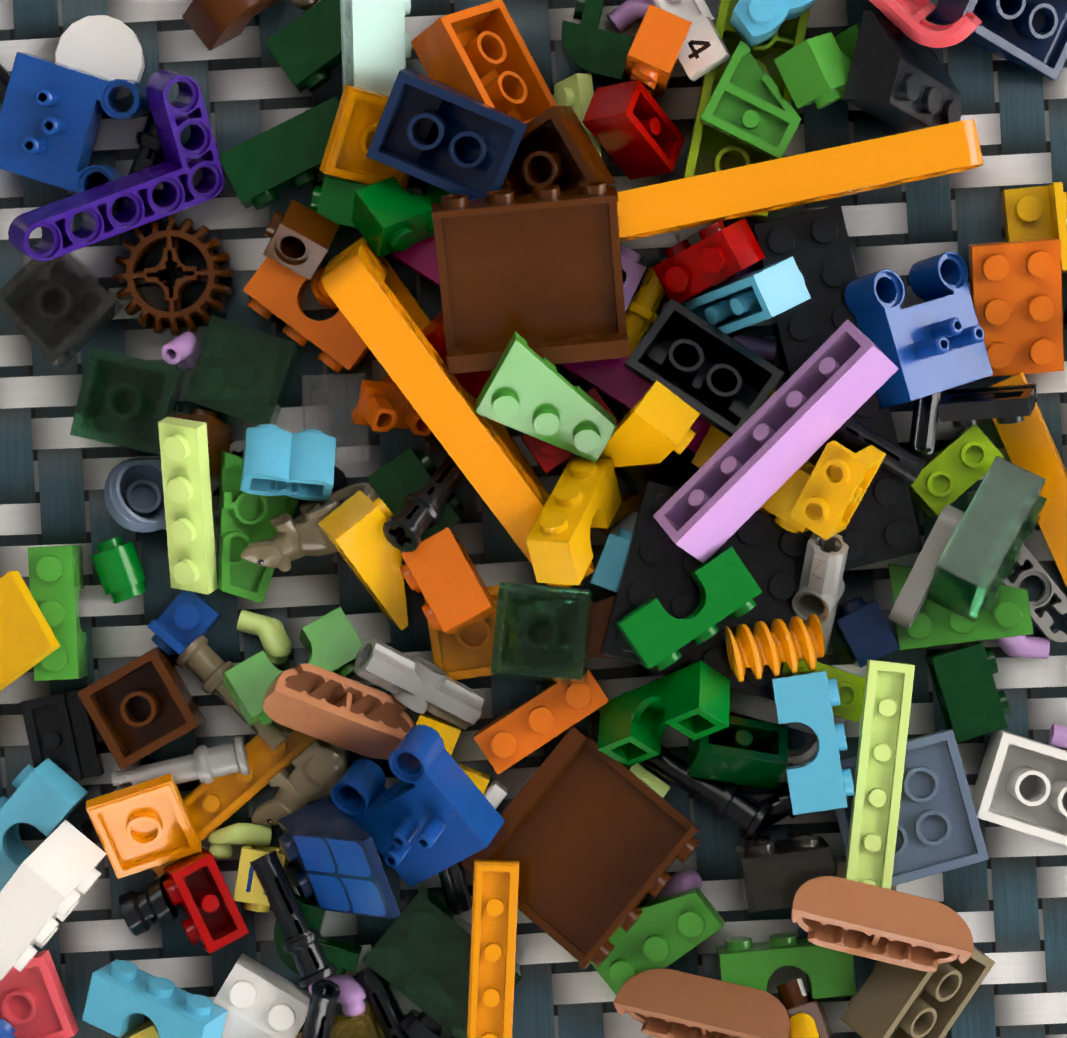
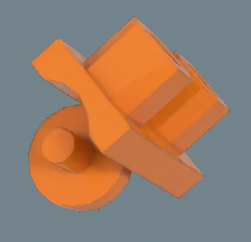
M384 376L381 381L362 380L359 400L350 416L354 424L368 425L373 431L388 432L390 429L400 428L410 429L414 435L428 436L431 434V430L390 376Z

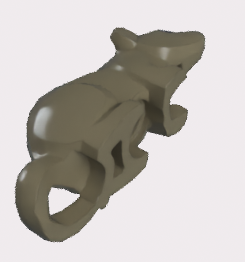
M368 482L352 484L331 493L329 500L309 501L300 505L301 515L292 519L290 514L286 513L272 517L270 521L277 533L271 538L249 544L242 551L241 558L260 566L278 568L282 572H287L291 569L290 561L297 560L306 555L319 556L337 552V549L318 523L341 505L339 503L340 500L351 497L359 490L370 500L374 501L376 499L374 488Z
M317 739L291 762L295 770L289 773L284 768L268 782L270 787H279L278 792L274 798L256 808L251 822L259 825H278L279 819L309 805L313 801L329 796L334 785L348 769L347 749Z

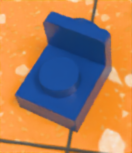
M182 590L158 619H152L147 627L155 633L151 639L160 649L171 656L174 652L181 655L195 639L201 635L205 636L222 614L197 592Z

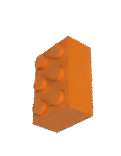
M493 0L440 17L411 41L428 77L457 89L526 124L550 107L558 106L503 0Z

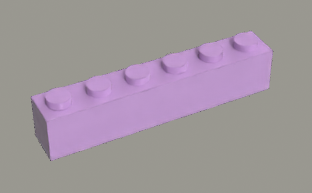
M847 319L653 517L677 546L704 564L899 368Z

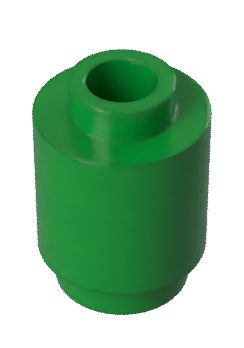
M120 535L96 544L98 553L91 555V559L105 595L110 594L113 604L147 592L144 581L147 578L133 541L124 543Z

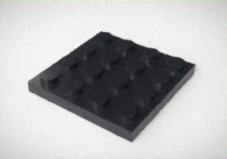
M646 481L601 647V654L642 664L615 625V622L650 598H657L665 611L677 619L685 618L692 614L699 604L700 593L698 586L688 572L702 564V562L677 546L653 517L679 490L677 488ZM756 511L713 555L725 547H733L762 590L761 594L753 598L757 605L738 619L734 620L730 614L718 622L716 626L719 628V632L705 642L696 645L694 640L690 641L679 649L682 657L663 670L673 673L690 664L702 661L730 679L731 689L774 700L772 678L775 677L769 665L764 666L762 679L757 680L751 668H746L744 682H739L729 664L725 642V626L729 627L734 637L738 624H746L752 634L754 625L758 621H764L769 630H771L773 620L782 619L788 628L791 617L796 616L792 608V600L800 586L807 542L814 532L811 530L803 533L801 531L798 533L790 532L775 522V515Z

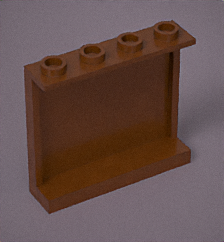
M599 180L582 182L579 184V189L560 191L559 185H542L534 187L532 189L533 194L514 195V190L499 189L487 192V198L468 200L467 194H449L441 196L439 203H432L448 374L494 370L515 331L527 341L528 347L541 358L546 357L552 364L630 357L629 338L626 329L617 211L618 194L615 186L607 187L606 181Z
M573 726L502 812L501 817L505 822L488 847L467 857L460 865L474 876L475 859L519 861L518 909L580 962L578 966L583 970L592 962L599 967L615 948L610 942L611 938L620 928L627 933L643 914L638 905L648 893L655 898L672 878L666 871L676 859L684 863L700 844L694 837L701 829L626 766L597 749L598 743L582 729Z

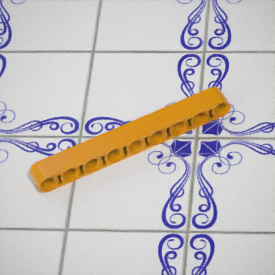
M975 120L957 121L617 192L620 242L980 167L984 163Z

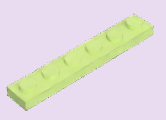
M867 659L854 780L855 795L852 798L844 878L891 890L915 665Z

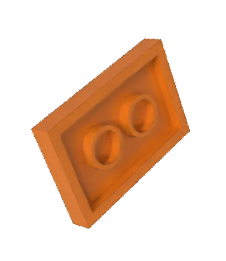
M1054 237L969 244L970 295L979 326L984 331L983 340L993 371V375L988 377L1016 375L1021 372L1031 374L1064 371L1061 239Z

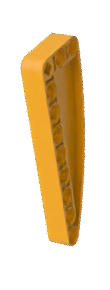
M361 237L328 262L321 278L326 292L532 564L526 539L550 497L549 493L504 425L475 413L474 404L477 399L463 388L454 374H448V366L422 333V330L431 320L384 256L379 258L364 237ZM592 561L583 579L595 571ZM546 583L558 596L574 586Z

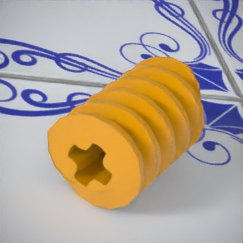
M814 613L809 614L807 617L806 626L800 616L791 617L788 628L782 619H774L771 630H769L764 621H758L754 625L753 634L746 624H738L735 637L729 627L725 626V642L729 664L739 682H744L746 668H751L758 680L762 679L765 665H769L774 677H779L782 663L786 662L791 673L797 674L799 660H804L809 671L813 672L816 668L817 658L824 657L825 648L822 627L817 614Z

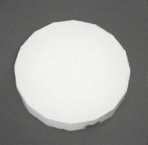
M106 15L87 16L72 23L60 37L55 52L57 63L110 80L125 79L140 83L145 68L143 49L137 35L121 20ZM124 87L119 90L116 100L119 101L129 96L131 93L130 89Z

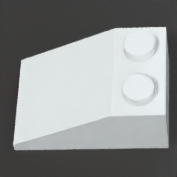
M242 953L213 1000V1004L228 1010L222 1038H295L305 1022L311 996L307 991Z

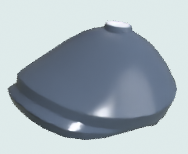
M131 458L119 463L108 474L104 488L105 505L110 515L122 527L142 533L154 532L166 527L161 458Z

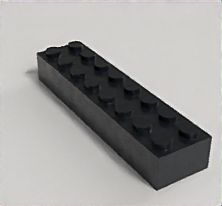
M841 204L755 224L751 228L766 257L756 262L758 270L793 256L798 269L804 277L805 285L811 299L770 318L781 368L785 372L783 375L785 382L847 319L858 328L855 316L848 309L844 296L846 286L850 281L858 278ZM876 391L853 414L852 418L898 445L889 407L881 409ZM845 429L846 432H848V433H850V434H852L853 436L856 437L855 434H853L852 432H850V431H848L847 429ZM827 442L807 461L816 466ZM845 446V447L848 448L849 450H851V451H853L854 453H856V451H854V450L850 449L849 447ZM884 452L887 456H889L890 458L896 460V458H894V457H892L891 455H889V454H887L886 452ZM881 466L877 470L846 529L838 533L849 546L844 570L921 552L923 548L907 481Z

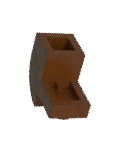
M193 0L182 17L210 51L239 36L254 15L283 0Z

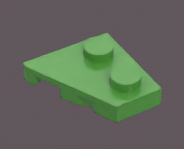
M740 41L700 118V122L772 159L782 158L802 119L792 105L785 101L779 93L778 86L768 73L765 74L751 55L748 45Z

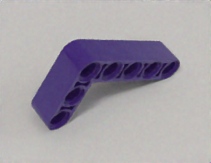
M167 69L157 71L148 80L146 86L147 98L162 145L165 162L19 215L12 221L8 231L9 241L12 246L34 260L48 261L218 196L225 182L224 172L198 83L192 77ZM177 82L179 93L177 98L170 103L168 99L169 88ZM189 125L191 130L190 138L182 145L180 141L181 132ZM201 167L202 179L196 186H193V174ZM162 182V195L159 199L153 201V189L158 183ZM122 197L123 208L119 214L113 216L112 205L116 199ZM82 212V225L79 229L71 231L70 224L75 214ZM41 227V240L35 246L30 247L29 236L31 232Z

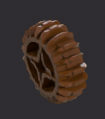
M173 216L167 217L166 230H162L157 220L149 223L152 234L149 236L141 228H136L134 233L140 240L137 246L127 240L122 243L124 249L131 252L129 259L122 256H117L115 259L116 264L126 268V273L114 274L113 280L117 283H127L128 287L120 289L116 296L120 300L133 298L124 311L131 316L142 310L137 324L142 327L149 325L153 318H155L153 331L157 334L164 332L167 322H169L170 332L173 336L181 334V322H185L189 332H197L198 325L195 318L198 316L207 325L213 323L212 316L206 310L212 306L219 312L224 311L225 306L215 300L218 293L224 296H231L232 290L227 286L220 285V280L234 278L232 270L219 268L220 265L226 264L231 260L230 255L227 252L214 254L223 244L221 239L215 237L205 243L210 229L202 225L192 234L194 221L190 218H185L180 230H178V223ZM179 242H186L196 246L203 254L208 268L186 266L183 261V253L179 248ZM166 244V248H163L160 263L155 267L144 268V271H141L146 257L158 246ZM175 263L177 264V270L182 273L185 272L189 276L176 279L175 286L171 289L172 284L166 280L163 281L159 277L171 274L172 266ZM207 282L201 297L193 305L182 310V304H184L185 293L188 288ZM140 284L161 286L165 301L168 302V312L155 309L146 300Z

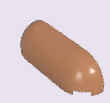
M300 664L297 667L280 673L267 689L263 702V709L267 716L278 724L357 754L376 759L388 760L390 754L403 737L416 725L405 711L408 707L401 704L392 695L312 664Z
M822 876L808 880L800 886L794 896L791 913L792 922H796L808 933L807 940L820 947L927 972L937 971V964L949 963L957 959L963 964L973 954V937L966 922L954 910L935 900L835 876Z
M650 969L634 975L622 985L613 1002L620 1015L627 1012L631 1017L643 1024L641 1032L656 1038H788L790 1033V1020L787 1010L772 994L760 989L672 969Z

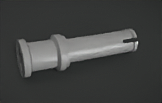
M242 736L234 737V741L231 743L210 748L203 744L194 749V754L121 771H112V784L117 786V789L114 791L169 773L172 774L176 784L198 779L201 783L209 784L213 783L216 777L240 772L243 776L250 774V766Z

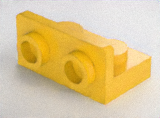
M1062 181L1052 182L1048 186L1003 190L1001 192L1005 241L1057 237L1061 239V273L1067 272V192L1063 191Z
M833 440L827 443L798 497L790 517L825 540L840 533L849 524L886 454L873 445L854 453L837 441Z

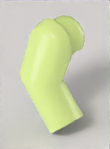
M242 609L236 630L259 636L270 662L276 666L284 664L291 653V640L283 624L276 618Z
M235 823L214 830L207 841L210 843L209 852L212 853L214 858L229 859L233 853L232 845L269 846L272 829L271 825Z

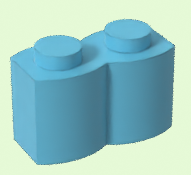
M739 0L733 10L729 23L748 47L757 46L772 38L785 20H791L803 15L817 0Z
M261 424L256 427L247 428L243 447L240 490L262 496L286 495L309 501L329 500L334 484L336 438L326 435L318 429H305L301 432L290 433L281 430L280 427L273 424Z

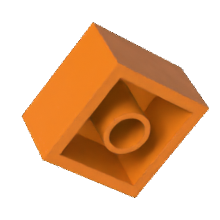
M449 527L422 541L413 552L401 553L406 564L401 566L400 570L411 590H416L417 593L422 592L427 604L421 606L433 630L437 629L439 632L443 630L444 633L455 636L499 611L460 538Z

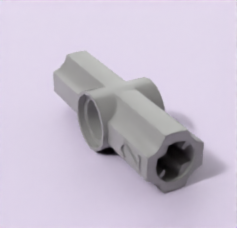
M813 533L807 542L800 586L792 600V608L796 616H800L805 626L809 614H817L824 637L825 655L830 645L837 604L845 590L843 574L849 546L843 541L841 535L836 534L830 539L825 540Z
M373 637L367 643H363L356 655L353 667L356 675L391 692V695L396 700L417 713L424 714L428 711L464 730L471 725H475L482 714V706L485 699L481 693L448 677L443 669L422 656L414 655L412 658Z

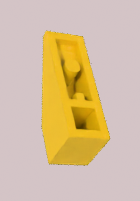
M656 381L619 422L599 459H612L614 468L661 463L672 451L680 455L696 435L690 427L700 413L660 382Z
M359 490L322 519L318 525L382 612L402 631L408 626L404 576L400 570V567L403 566L401 550L394 547L383 533L384 523L394 515L379 497L372 501Z

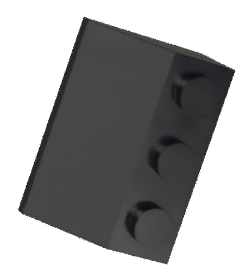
M864 10L843 99L901 133L960 121L962 96L935 52L929 47L911 40L897 26L874 11Z
M673 299L664 308L623 366L650 385H653L656 381L660 382L700 413V418L729 437L771 397L785 373Z

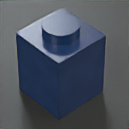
M858 596L838 607L841 614L835 616L834 625L855 666L862 668L867 665V659L878 660L900 649L877 600L869 599L864 601L862 596Z

